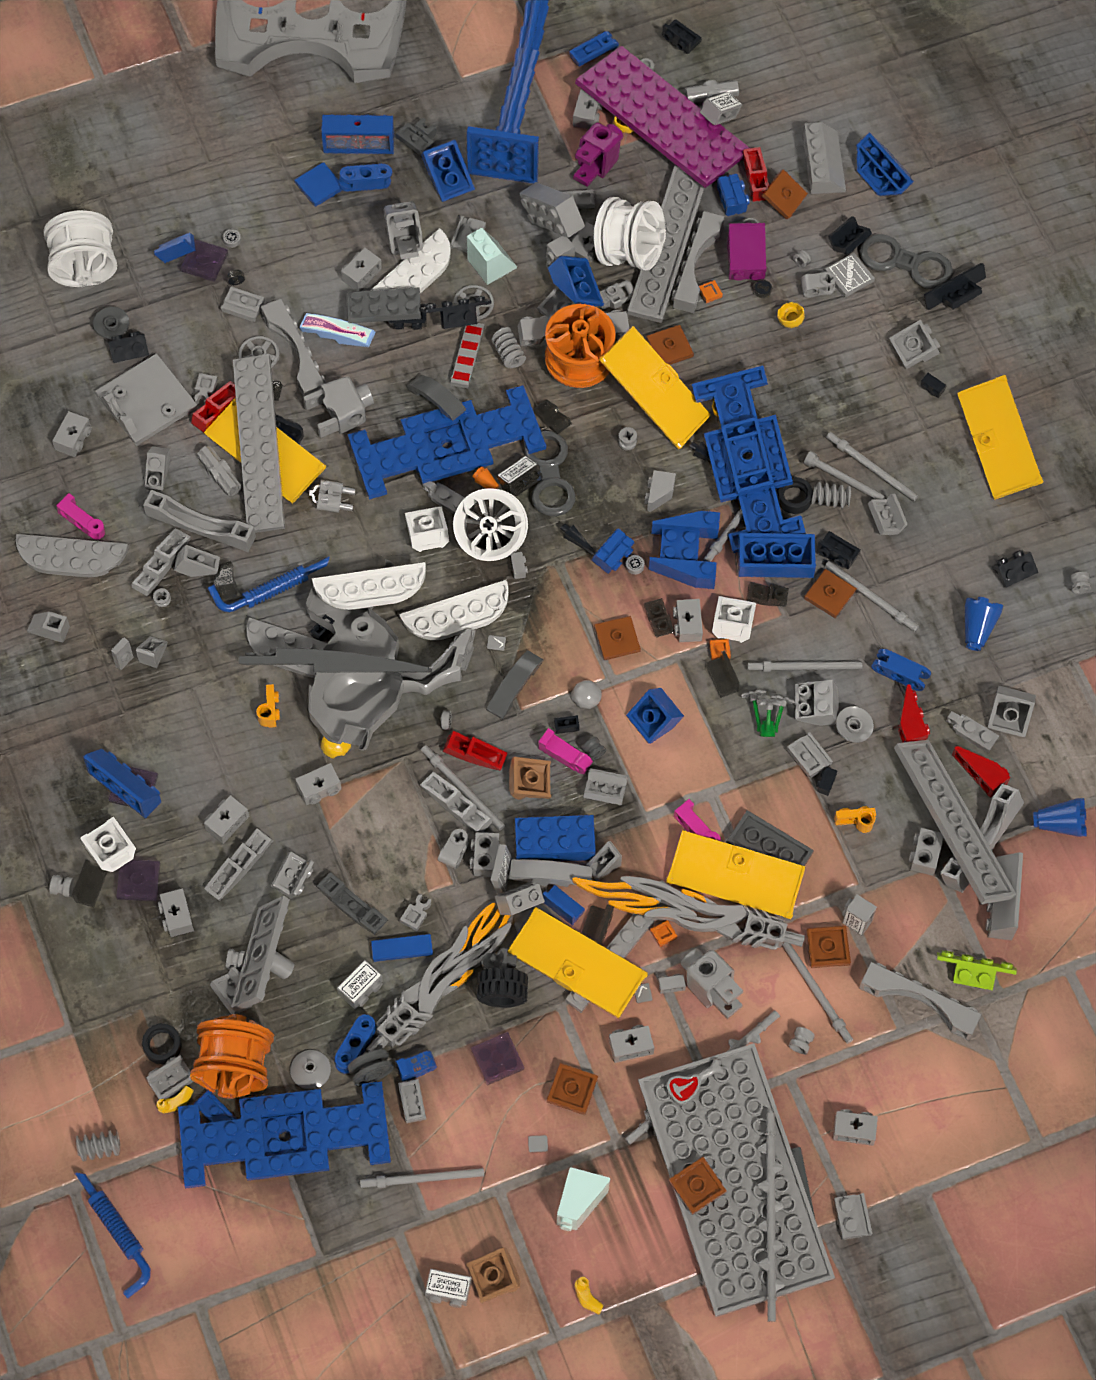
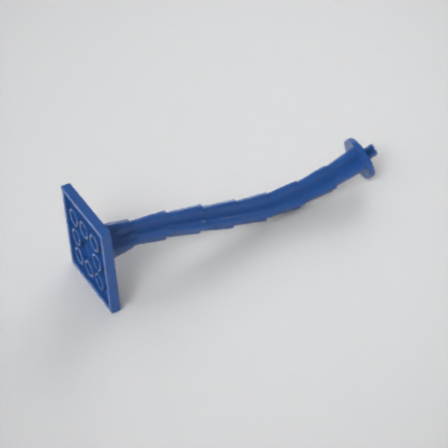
M528 0L525 3L524 21L520 29L519 45L515 53L514 67L511 68L509 85L506 87L504 105L501 106L499 126L495 130L468 126L467 164L469 174L532 184L538 182L539 137L521 134L520 126L525 114L524 108L530 94L529 88L535 75L534 69L540 54L539 48L544 35L543 27L549 9V0Z

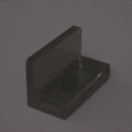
M725 650L721 651L720 658L706 662V668L720 698L736 693L739 689V680Z
M88 859L84 862L72 895L76 903L94 908L108 872L100 867L91 865Z
M592 905L581 934L602 946L614 914V906L606 905V908L602 909Z

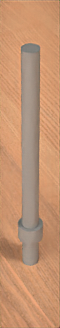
M832 432L828 433L826 438L836 444L839 450L847 452L915 502L917 500V494L852 448L849 442L844 439L841 440Z
M742 509L739 510L719 539L713 542L709 548L710 551L703 561L711 562L715 555L721 552L723 544L729 538L728 534L732 533L743 519Z
M831 561L826 563V568L857 588L860 593L895 617L898 623L906 625L914 632L917 631L919 625L910 620L903 611L899 612Z
M763 661V663H748V670H763V672H771V670L862 669V662Z
M427 745L422 747L421 751L430 759V763L435 768L438 767L482 813L490 817L492 824L499 831L502 830L505 825L443 763V759L438 754H435Z
M784 942L782 944L783 948L828 1014L836 1032L839 1031L847 1044L852 1042L853 1038L846 1029L843 1019L838 1017L792 945Z
M484 1168L394 1177L382 1175L373 1179H362L360 1184L361 1188H386L388 1185L484 1176Z

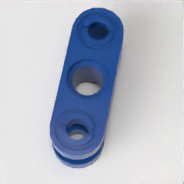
M387 164L343 167L340 170L339 187L343 191L348 192L385 189L391 184L392 168Z
M879 650L877 653L878 659L874 660L871 665L875 672L905 686L910 684L911 688L916 691L924 690L925 684L919 678H930L931 671L928 668L890 650Z
M361 1015L356 1019L335 1055V1063L340 1073L349 1074L347 1066L354 1059L364 1054L376 1033L374 1019L370 1015ZM353 1041H359L361 1043L358 1047L355 1048L350 1046V1044Z

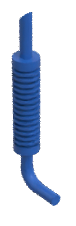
M330 556L306 568L300 565L296 569L293 568V571L289 570L286 574L283 573L279 577L277 576L276 579L273 578L269 582L267 581L266 584L263 583L259 587L256 586V589L252 588L249 592L242 593L243 598L232 604H226L222 601L215 585L208 587V590L215 605L224 612H233L245 605L250 609L258 605V603L260 604L261 601L264 602L268 598L275 597L278 593L281 594L285 590L287 591L288 588L291 589L295 585L297 586L302 582L308 581L309 574L327 566Z
M74 1173L90 1195L88 1203L95 1210L99 1219L102 1220V1223L108 1232L111 1233L115 1242L118 1243L122 1252L125 1253L128 1260L134 1258L141 1268L142 1275L139 1280L123 1292L129 1298L149 1282L151 1276V1269L140 1254L143 1251V1247L134 1237L129 1227H127L123 1218L120 1217V1214L111 1204L104 1191L97 1192L85 1174Z

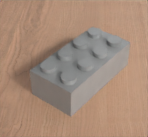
M535 182L519 193L522 198L521 203L528 212L527 217L532 224L568 238L585 227L572 195Z

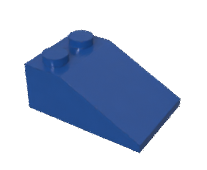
M456 139L422 152V160L442 202L475 190Z
M560 256L548 267L553 283L575 304L601 307L604 305L588 259Z

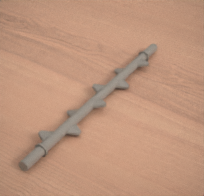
M774 1010L762 1022H758V1025L741 1040L729 1039L730 1049L728 1051L744 1047L750 1042L759 1044L761 1042L759 1034L762 1031H766V1028L780 1017L779 1013ZM647 1109L644 1111L646 1121L642 1124L640 1123L639 1127L625 1138L629 1145L644 1132L647 1133V1130L653 1126Z
M767 1112L765 1133L767 1142L758 1147L760 1152L767 1155V1180L758 1184V1188L767 1193V1220L759 1224V1228L767 1232V1258L759 1262V1267L767 1271L766 1300L768 1322H776V1291L784 1287V1283L776 1279V1252L782 1249L784 1244L775 1239V1213L783 1209L784 1204L775 1200V1174L783 1170V1165L775 1161V1113Z

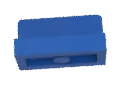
M189 232L159 245V249L154 250V255L164 263L196 251L194 236Z
M556 885L548 893L544 891L542 894L545 901L544 904L571 925L585 912V908Z

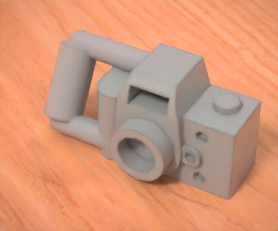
M625 280L621 283H615L613 286L600 291L604 302L602 307L599 306L601 310L608 307L616 309L621 307L622 303L631 300L634 292L631 281ZM625 286L629 296L625 297V293L621 288Z

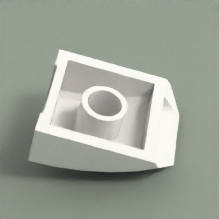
M442 506L405 513L412 548L421 552L427 549L443 548L449 542Z
M719 596L712 629L713 634L718 639H730L740 641L741 643L750 639L756 603Z
M114 817L80 838L83 846L102 870L114 872L134 857L136 848Z

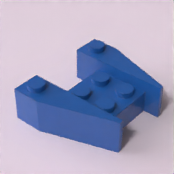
M698 511L653 521L651 534L662 535L660 558L650 557L649 570L695 588L714 589L717 562L698 561L699 538L718 539L720 512Z

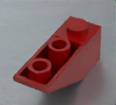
M910 684L906 687L898 729L902 743L927 740L930 735L929 726L924 724L923 710L921 707H918L916 702L918 700L916 691L912 690Z

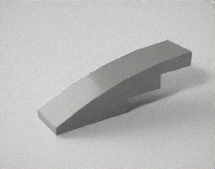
M175 528L154 550L152 558L143 566V572L132 582V588L148 596L173 566L177 554L185 544H188L191 536Z
M432 772L420 784L435 801L474 833H482L492 823L491 818L478 810L476 805L464 797L459 789L435 772Z
M256 828L246 843H242L233 856L227 858L204 889L220 901L259 860L273 840Z
M511 859L509 879L539 883L541 886L554 884L568 887L570 884L576 885L572 881L573 877L586 880L592 879V867L544 860Z

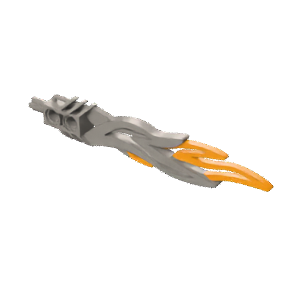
M631 876L621 877L620 883H603L577 877L572 878L574 884L596 896L637 901L609 900L608 905L621 911L644 915L643 918L647 920H669L685 929L698 932L716 931L732 940L731 942L738 943L742 941L741 945L745 946L752 944V948L761 946L775 950L781 948L783 942L802 947L805 935L786 931L787 924L781 918L770 916L764 910H760L759 913L756 908L750 907L749 910L747 906L742 904L736 906L717 905L700 894L682 889L680 892L659 881ZM594 888L633 889L641 893H644L650 897L628 892L610 893L599 891ZM660 902H662V903H664L665 905L669 906V907H656V908H631V907L655 906V905H657V904L660 903ZM693 911H696V912H699V913H702V914H705V915H708V916L721 917V918H716V919L701 918V917H697V914H696L695 912H693ZM747 919L744 932H742L736 924ZM756 925L760 928V931H753L750 926ZM770 931H777L779 933V936H772L770 934Z
M491 903L482 910L468 928L464 926L454 945L431 962L422 980L409 989L403 990L401 998L397 1001L396 997L394 1005L391 1008L390 1005L387 1007V1012L376 1023L378 1037L366 1050L371 1052L383 1049L387 1044L393 1048L395 1045H402L409 1036L417 1034L419 1028L426 1024L425 1021L433 1017V1012L442 996L449 994L465 983L473 975V969L482 964L481 961L484 955L488 953L494 954L502 945L511 930V922L508 923L511 915H504L499 928L483 942L481 940L491 931L500 917L499 909H497L491 921L483 928L495 908V903ZM482 918L472 940V949L463 954L474 928ZM441 963H443V965L436 972H434L438 968V966ZM449 972L430 993L431 987L437 979V977L441 973L445 974ZM419 1002V1013L409 1004ZM403 1014H407L410 1016V1018L408 1020H402L400 1016ZM393 1028L396 1030V1033L388 1034L386 1031Z

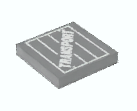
M855 253L825 268L824 271L835 274V286L844 298L875 280Z
M503 844L498 846L491 875V882L498 895L506 892L510 861L512 859L507 845Z

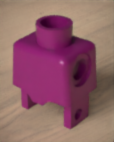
M597 122L581 137L575 154V158L578 159V164L581 167L573 175L574 180L588 187L597 176L604 178L618 161L623 133L616 125L608 124L604 126ZM600 154H604L603 160H597L596 158Z

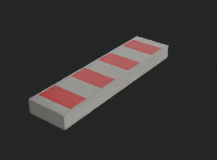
M477 323L465 326L450 382L451 386L469 388L484 331V324Z

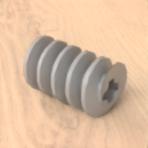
M504 327L493 335L492 342L496 350H498V354L501 356L505 367L512 369L521 366L525 362L526 356H523V350L517 344L518 341L514 338V334L511 333V328Z
M818 482L813 489L812 505L818 500L819 506L825 501L827 507L833 502L834 508L840 503L841 509L846 504H848L849 509L851 486L844 490L843 485H840L839 489H837L836 484H833L830 489L828 483H825L824 487H822L821 482Z
M111 1130L108 1131L107 1137H105L103 1132H100L99 1138L96 1137L95 1133H92L91 1140L88 1139L86 1134L83 1137V1141H80L79 1137L76 1136L78 1156L81 1157L82 1161H86L87 1156L94 1160L96 1154L101 1159L104 1152L107 1157H111L112 1151L115 1156H119L121 1145L118 1130L116 1131V1136H113Z

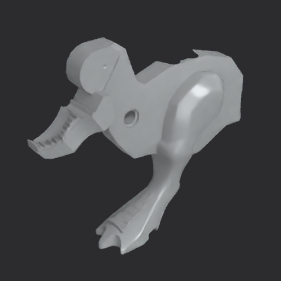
M385 559L386 564L383 568L395 567L390 560ZM312 586L306 601L310 619L334 633V636L323 650L397 659L399 650L398 637L386 621L372 610L374 606L350 610L335 608L325 603ZM326 614L327 616L335 620V622L333 624H330L331 621H329L327 618L325 620L322 618ZM467 628L459 637L456 636L454 641L450 643L449 648L429 667L432 669V673L317 672L313 686L309 685L310 720L328 741L336 744L344 742L357 745L359 750H366L373 732L397 710L402 694L418 692L428 695L444 684L462 680L461 670L466 671L474 650L473 641L476 630Z

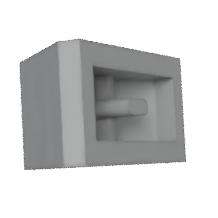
M152 636L147 638L136 649L139 663L157 668L168 642Z
M608 841L586 866L592 867V876L596 881H599L621 866L622 855L614 844Z

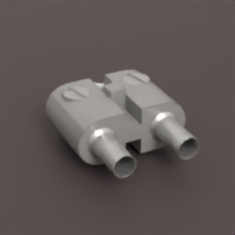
M321 479L320 485H316L313 490H310L309 495L312 496L313 502L317 504L316 509L339 513L340 509L352 511L353 505L344 504L340 501L342 493L355 495V489L343 487V483ZM317 488H319L318 501L315 500L313 494Z

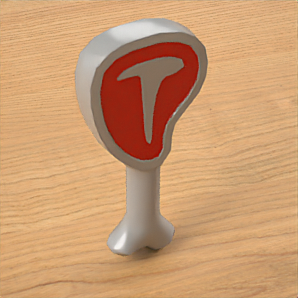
M713 1059L712 1065L699 1074H693L690 1077H671L667 1082V1091L672 1100L678 1105L689 1103L697 1095L703 1080L714 1073L724 1074V1069L720 1066L721 1060Z

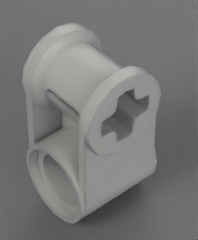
M832 272L806 274L801 277L803 294L807 298L830 295L835 291L836 276Z
M456 829L451 833L439 854V862L454 869L458 868L469 845L466 831Z

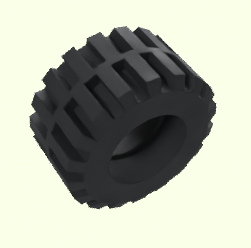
M505 967L489 968L479 972L477 983V1000L479 1002L499 1008L516 1007L527 1002L528 976L526 973Z

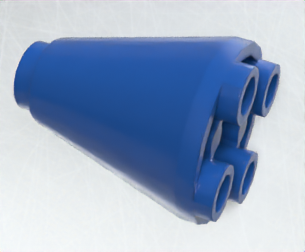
M978 597L977 600L966 598L965 643L967 644V649L981 651L1002 613V604L989 603V599L984 597Z
M1076 798L1039 809L1038 812H1033L1034 827L1077 837L1087 836L1084 798Z

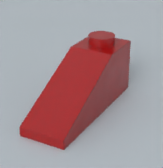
M956 746L954 748L952 756L989 797H992L1002 784L1008 785L1010 776L1006 768L1001 767L997 762L962 747Z

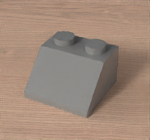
M998 685L987 728L1025 737L1036 695Z

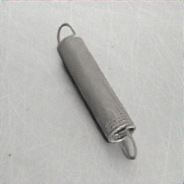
M338 22L335 42L342 43L343 24Z

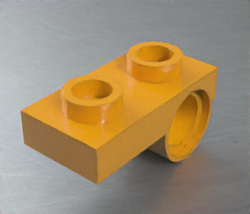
M274 684L266 685L267 703L259 705L256 710L259 724L269 728L277 727L276 720H280L279 709H276V703H279V692L275 691ZM264 713L270 714L268 717H262Z
M868 806L853 810L842 808L836 811L834 817L835 825L856 824V828L860 832L868 833L874 826L876 811L875 808H869ZM861 819H868L870 823L865 824Z

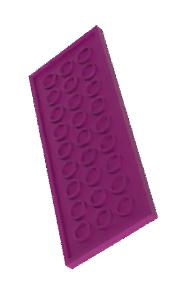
M620 46L576 79L575 84L704 188L708 187L744 158L743 149H750L721 124L714 126L700 113L701 109L688 100L687 97L623 46Z

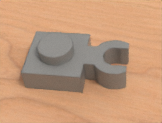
M199 373L195 386V392L197 393L195 395L196 404L199 403L200 399L206 400L208 395L214 394L218 381L217 376Z
M421 894L416 898V905L409 904L400 918V923L416 932L427 917V913L424 910L431 906L430 899L425 904L420 902L422 900Z

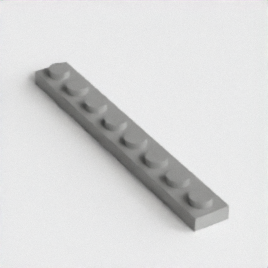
M660 902L655 906H645L639 908L667 907V905ZM633 914L606 949L625 959L655 920H647L643 918L644 915ZM573 991L565 999V1002L580 1013L590 1003V1001Z

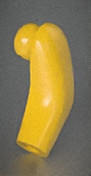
M184 1086L175 1097L158 1100L156 1104L158 1111L164 1114L178 1111V1107L187 1105L194 1090Z
M586 1277L578 1278L575 1281V1290L581 1306L599 1315L604 1305L592 1296L588 1279Z

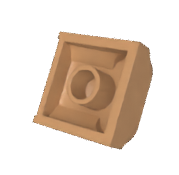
M513 757L509 769V791L512 797L519 800L525 797L550 799L551 761Z
M505 1247L466 1264L480 1297V1303L506 1293H513L520 1287V1279L515 1265Z

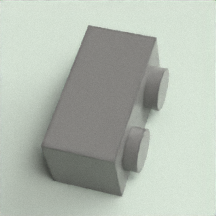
M522 552L511 553L514 579L526 578L528 570L527 566L524 565L526 563L525 556H523Z
M684 975L662 976L658 981L660 994L684 991L686 988Z

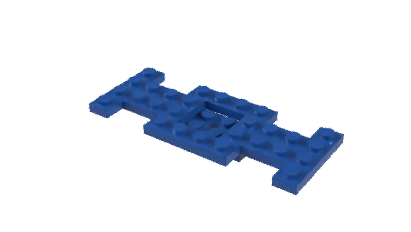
M764 366L692 384L696 403L715 399L722 429L704 433L716 486L721 503L739 498L746 525V530L728 534L733 553L739 552V533L806 534L801 515L785 520L782 518L775 489L792 485L793 481L776 415L758 419L750 390L768 385ZM750 452L753 456L751 459L745 460L743 459V454Z
M524 385L506 390L510 406L476 415L472 401L469 400L462 402L466 411L453 421L442 414L440 409L401 419L405 435L386 441L370 444L366 430L348 434V439L369 499L387 495L383 482L384 478L416 469L422 484L429 481L433 482L479 469L481 466L493 465L490 448L521 439L525 443L528 454L546 450L544 438ZM444 443H450L452 444V447L446 449L442 445Z
M382 1081L362 1084L364 1104L323 1109L321 1089L239 1099L241 1119L203 1124L200 1121L199 1104L178 1107L185 1189L206 1186L204 1166L245 1161L247 1181L329 1171L328 1150L367 1145L369 1148L370 1165L391 1163ZM283 1132H288L291 1135L290 1139L286 1142L279 1139L280 1134Z

